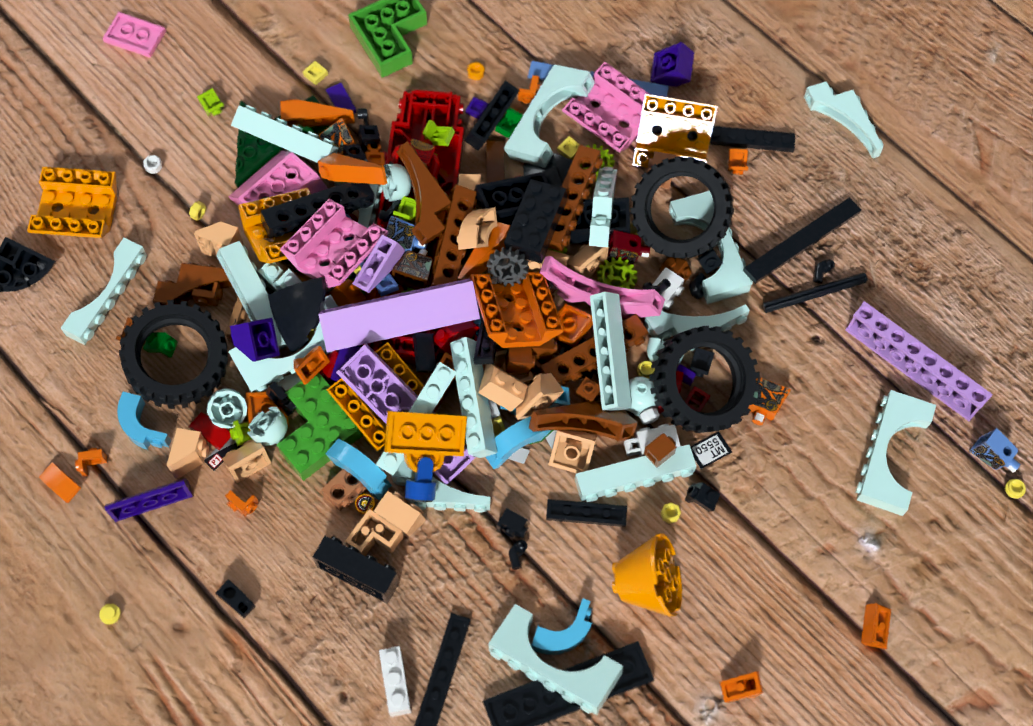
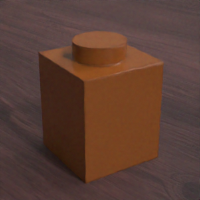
M662 433L645 447L644 454L658 468L675 454L676 443L670 436L667 437Z

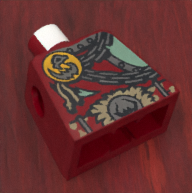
M613 230L608 244L607 260L611 262L612 257H614L615 261H618L619 257H621L622 262L629 260L628 264H635L639 256L649 257L650 247L641 245V238L638 235Z

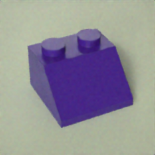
M680 42L654 53L650 82L673 87L691 82L694 52Z
M272 318L230 326L233 345L251 361L255 362L280 356Z

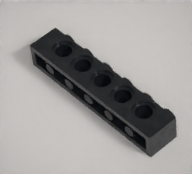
M347 182L261 210V222L269 239L281 237L285 233L298 231L318 210L316 208H320L328 199L344 206L345 214H350L354 210L371 206L374 203V192L369 184Z

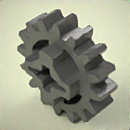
M502 247L501 252L496 249L494 254H490L487 262V273L491 274V279H497V284L503 282L504 286L507 283L514 286L515 281L520 284L521 279H526L529 261L524 260L525 254L519 255L518 249L513 252L512 247H509V250H505Z

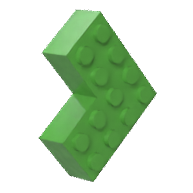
M380 0L348 14L350 28L382 78L413 64L412 51L402 36L427 25L426 11L419 0Z
M320 373L306 385L300 381L285 392L288 395L287 399L295 404V410L306 423L279 442L277 447L281 455L303 481L331 461L325 453L337 439L352 445L364 436L326 391L330 385Z

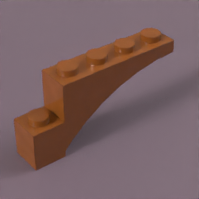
M407 141L401 145L397 154L410 176L415 194L416 220L412 233L423 246L440 236L444 231L443 222L436 215L445 211L452 202L448 194L439 186L438 180L431 175L427 165L418 157L415 148Z
M181 263L177 283L170 280L157 282L153 303L160 302L162 306L168 305L167 300H174V304L181 305V300L189 301L193 298V288L212 291L214 282H219L221 289L233 286L223 268H217L213 265L201 266L196 263Z
M553 338L541 346L508 348L505 356L506 372L529 374L531 367L535 365V359L551 360L553 353L557 351V342Z
M588 401L535 410L532 413L529 429L533 432L544 430L586 432L612 438L619 442L633 438L638 422L624 410L608 413L602 410V407L596 401Z

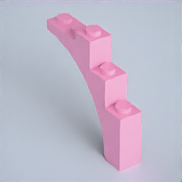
M552 256L545 257L540 273L558 288L557 294L567 303L585 301L591 306V295L601 292L619 294L621 316L624 319H628L635 314L639 318L660 316L665 299L655 289H627L600 283L572 271Z

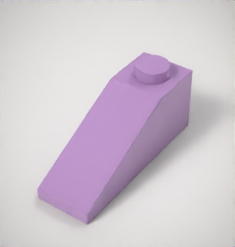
M381 235L352 284L370 293L392 271L405 252V249L398 242Z

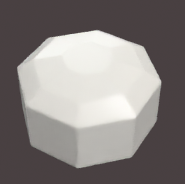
M156 155L147 156L144 160V168L150 174L158 173L162 169V161Z
M649 408L640 413L639 418L642 424H651L659 418V413L656 408Z

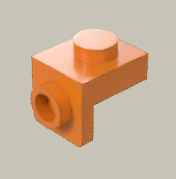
M532 75L529 90L519 88L518 101L531 103L542 85L539 84V76Z
M729 149L728 171H732L734 175H743V172L748 171V149Z
M90 448L88 451L78 452V459L75 460L76 470L83 477L88 476L87 466L107 463V455L99 448Z
M231 490L225 495L228 500L227 506L234 512L238 510L245 517L248 513H253L258 507L259 501L255 495H252L245 503Z

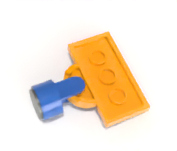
M399 411L387 412L384 452L404 453V461L408 468L415 472L414 479L406 480L405 498L407 500L416 502H433L435 500L436 482L432 481L433 472L440 470L445 455L464 456L467 416Z

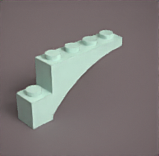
M827 81L807 87L804 99L811 111H818L838 121L862 142L872 158L880 156L883 142L878 138L875 126L869 121L868 113L863 109L860 98L856 96L854 90L834 95L833 89L829 87Z
M612 167L600 168L593 195L589 246L608 247L617 179V169Z
M275 262L265 263L256 272L259 278L263 279L266 287L274 292L302 282L290 269L284 272Z
M745 304L725 313L696 317L670 314L662 310L660 316L645 317L644 326L652 338L666 341L671 335L674 336L701 326H709V328L718 326L722 327L721 331L730 330L733 325L744 323L750 310Z
M404 459L394 475H392L393 483L400 486H406V480L415 478V472L408 468ZM433 476L432 481L436 482L435 500L433 502L410 501V503L412 502L421 510L426 509V507H433L435 510L440 511L446 510V508H454L455 511L461 512L466 511V509H474L475 512H486V510H490L491 498L489 496L459 491L438 481Z

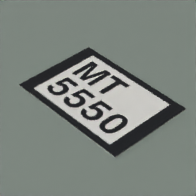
M720 432L690 447L700 469L732 453Z

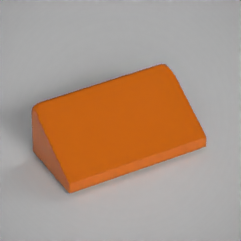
M877 603L866 605L861 644L887 649L891 609Z

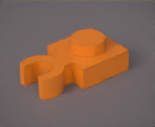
M368 144L366 152L368 162L382 166L385 165L384 152H381L380 144H378L376 149L371 148V144Z

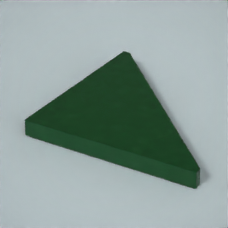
M242 100L239 102L240 106L246 107L247 104ZM239 129L235 170L236 187L239 188L276 155L282 147Z

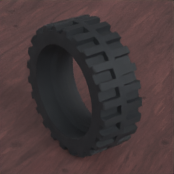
M681 156L673 159L662 160L663 162L651 166L652 169L647 173L644 172L640 183L635 185L636 191L631 197L633 206L630 208V213L633 214L634 219L632 221L633 226L637 228V234L645 241V244L659 254L674 258H692L705 254L711 248H715L722 238L724 239L726 231L731 226L732 214L734 215V200L730 187L715 168L702 160ZM678 176H688L701 181L709 189L714 202V213L708 227L698 236L686 240L673 239L663 234L655 225L651 214V203L657 189L667 180Z
M167 300L168 305L162 306L160 302L154 303L155 308L148 310L147 307L142 309L143 315L140 317L135 315L131 319L133 324L131 326L127 325L124 329L125 337H121L120 340L121 350H119V356L126 379L136 394H141L147 402L153 401L155 406L161 407L162 404L168 405L169 409H175V405H182V408H186L188 403L193 401L195 404H198L203 396L206 395L208 398L212 395V389L220 386V379L226 374L228 355L223 330L221 331L219 322L212 319L211 313L207 310L202 312L199 305L194 304L193 307H190L187 301L182 300L181 305L174 304V300ZM170 325H182L196 330L203 337L208 348V359L203 371L193 380L178 385H166L155 381L146 373L141 362V349L146 338L156 330Z
M701 326L674 335L672 339L667 340L663 344L665 346L663 349L657 351L656 356H658V360L653 361L651 365L655 372L650 375L649 381H654V388H650L651 394L656 393L658 399L654 401L656 407L662 406L664 409L661 414L665 418H672L671 424L675 426L681 425L683 426L682 430L694 431V433L714 432L731 428L732 424H738L742 421L741 416L750 413L751 410L748 406L755 404L757 398L753 397L754 392H758L760 389V385H756V378H760V372H755L754 365L758 363L756 359H751L749 355L752 350L750 347H743L742 343L744 340L742 338H733L734 332L730 330L721 331L722 327L718 326L712 328ZM697 347H709L716 350L726 360L732 374V391L729 400L721 409L710 413H702L691 409L680 396L676 384V370L681 357L689 350Z

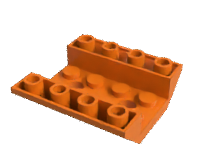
M528 272L526 279H523L520 284L514 283V286H511L510 283H507L506 286L503 283L492 284L489 274H471L470 278L473 281L475 295L488 337L502 348L541 346L563 333L564 329L547 280L540 272Z

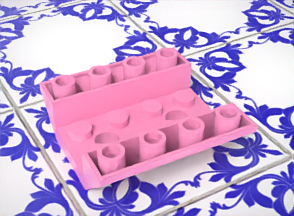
M604 62L594 73L593 80L595 84L588 96L572 98L562 109V112L620 153L626 150L638 136L645 93H649ZM591 102H598L600 106L593 107ZM625 122L628 124V127L623 128L619 123Z
M281 151L229 195V198L239 206V204L259 200L264 196L271 197L308 188L310 193L313 194L328 188L318 174L293 152ZM290 173L296 174V177L293 179H288L287 175Z
M328 199L280 250L298 271L312 279L325 278V286L331 288L341 285L372 252L381 235L387 236L389 232L375 223L366 228L346 217L344 206ZM348 237L354 238L353 240L345 241ZM324 262L330 263L328 266H320Z

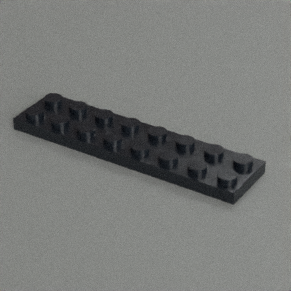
M638 641L562 670L576 672L595 666L604 655L622 665V675L606 700L654 682L653 675ZM538 680L483 700L491 726H541L582 710L580 705L575 702L570 703L566 701L562 694L556 691H549Z

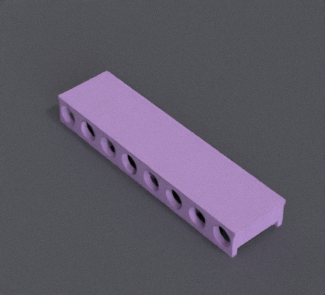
M470 279L320 310L318 314L327 352L480 319L474 285Z
M865 301L854 313L849 326L845 330L967 421H970L993 395Z
M367 343L336 372L386 424L388 411L409 412L418 397ZM464 445V456L445 455L440 470H436L434 473L447 485L476 457L468 455L467 446Z

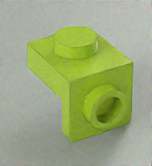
M213 88L197 96L198 101L208 116H216L223 112L224 103L220 101Z
M429 120L424 128L423 136L431 140L433 145L449 146L455 130L452 127L437 126L433 120Z
M404 196L398 211H393V215L396 218L414 224L416 220V200Z
M238 420L233 421L230 435L232 440L236 441L237 446L243 445L248 440H253L247 434V431L250 432L248 422L239 424Z

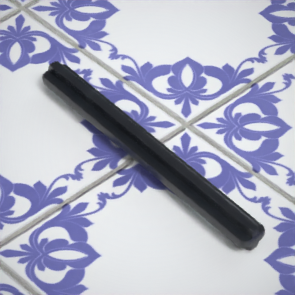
M862 272L763 303L762 308L765 313L864 284L868 278L866 273Z

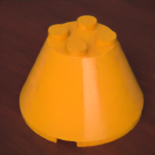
M656 534L618 562L612 564V570L615 574L612 588L615 594L618 593L622 602L674 617L677 616L676 611L680 610L682 605V580L680 568L675 566L672 556L676 555L674 547L665 534Z

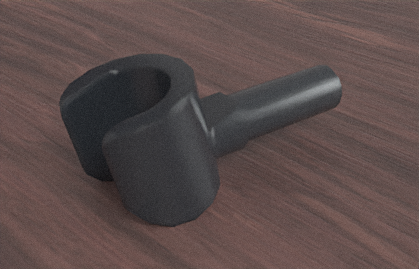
M357 109L358 119H364V124L369 125L367 109Z

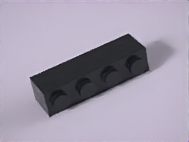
M505 80L464 141L479 151L520 90Z

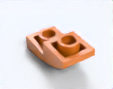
M53 462L39 476L66 503H69L81 489L71 477L66 475Z

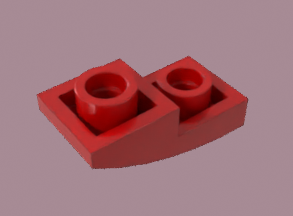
M202 412L188 426L193 431L201 432L204 439L219 451L231 438L230 432L227 429L214 425L209 416Z

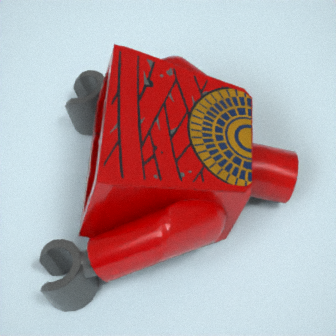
M409 140L408 143L415 148L418 157L427 165L431 175L437 179L440 161L438 155L435 154L436 148L431 140ZM398 145L388 161H390L389 164H399L405 167L397 154L401 145Z

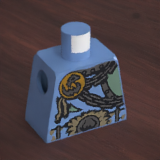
M391 216L386 229L389 234L386 237L398 242L405 249L403 255L407 251L414 252L415 249L426 250L427 244L422 246L412 233L415 225Z
M997 428L980 436L969 450L995 470L1005 466L1013 473L1021 465L1014 459L1018 449Z

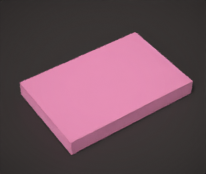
M118 12L105 33L103 41L151 58L166 29L165 27Z

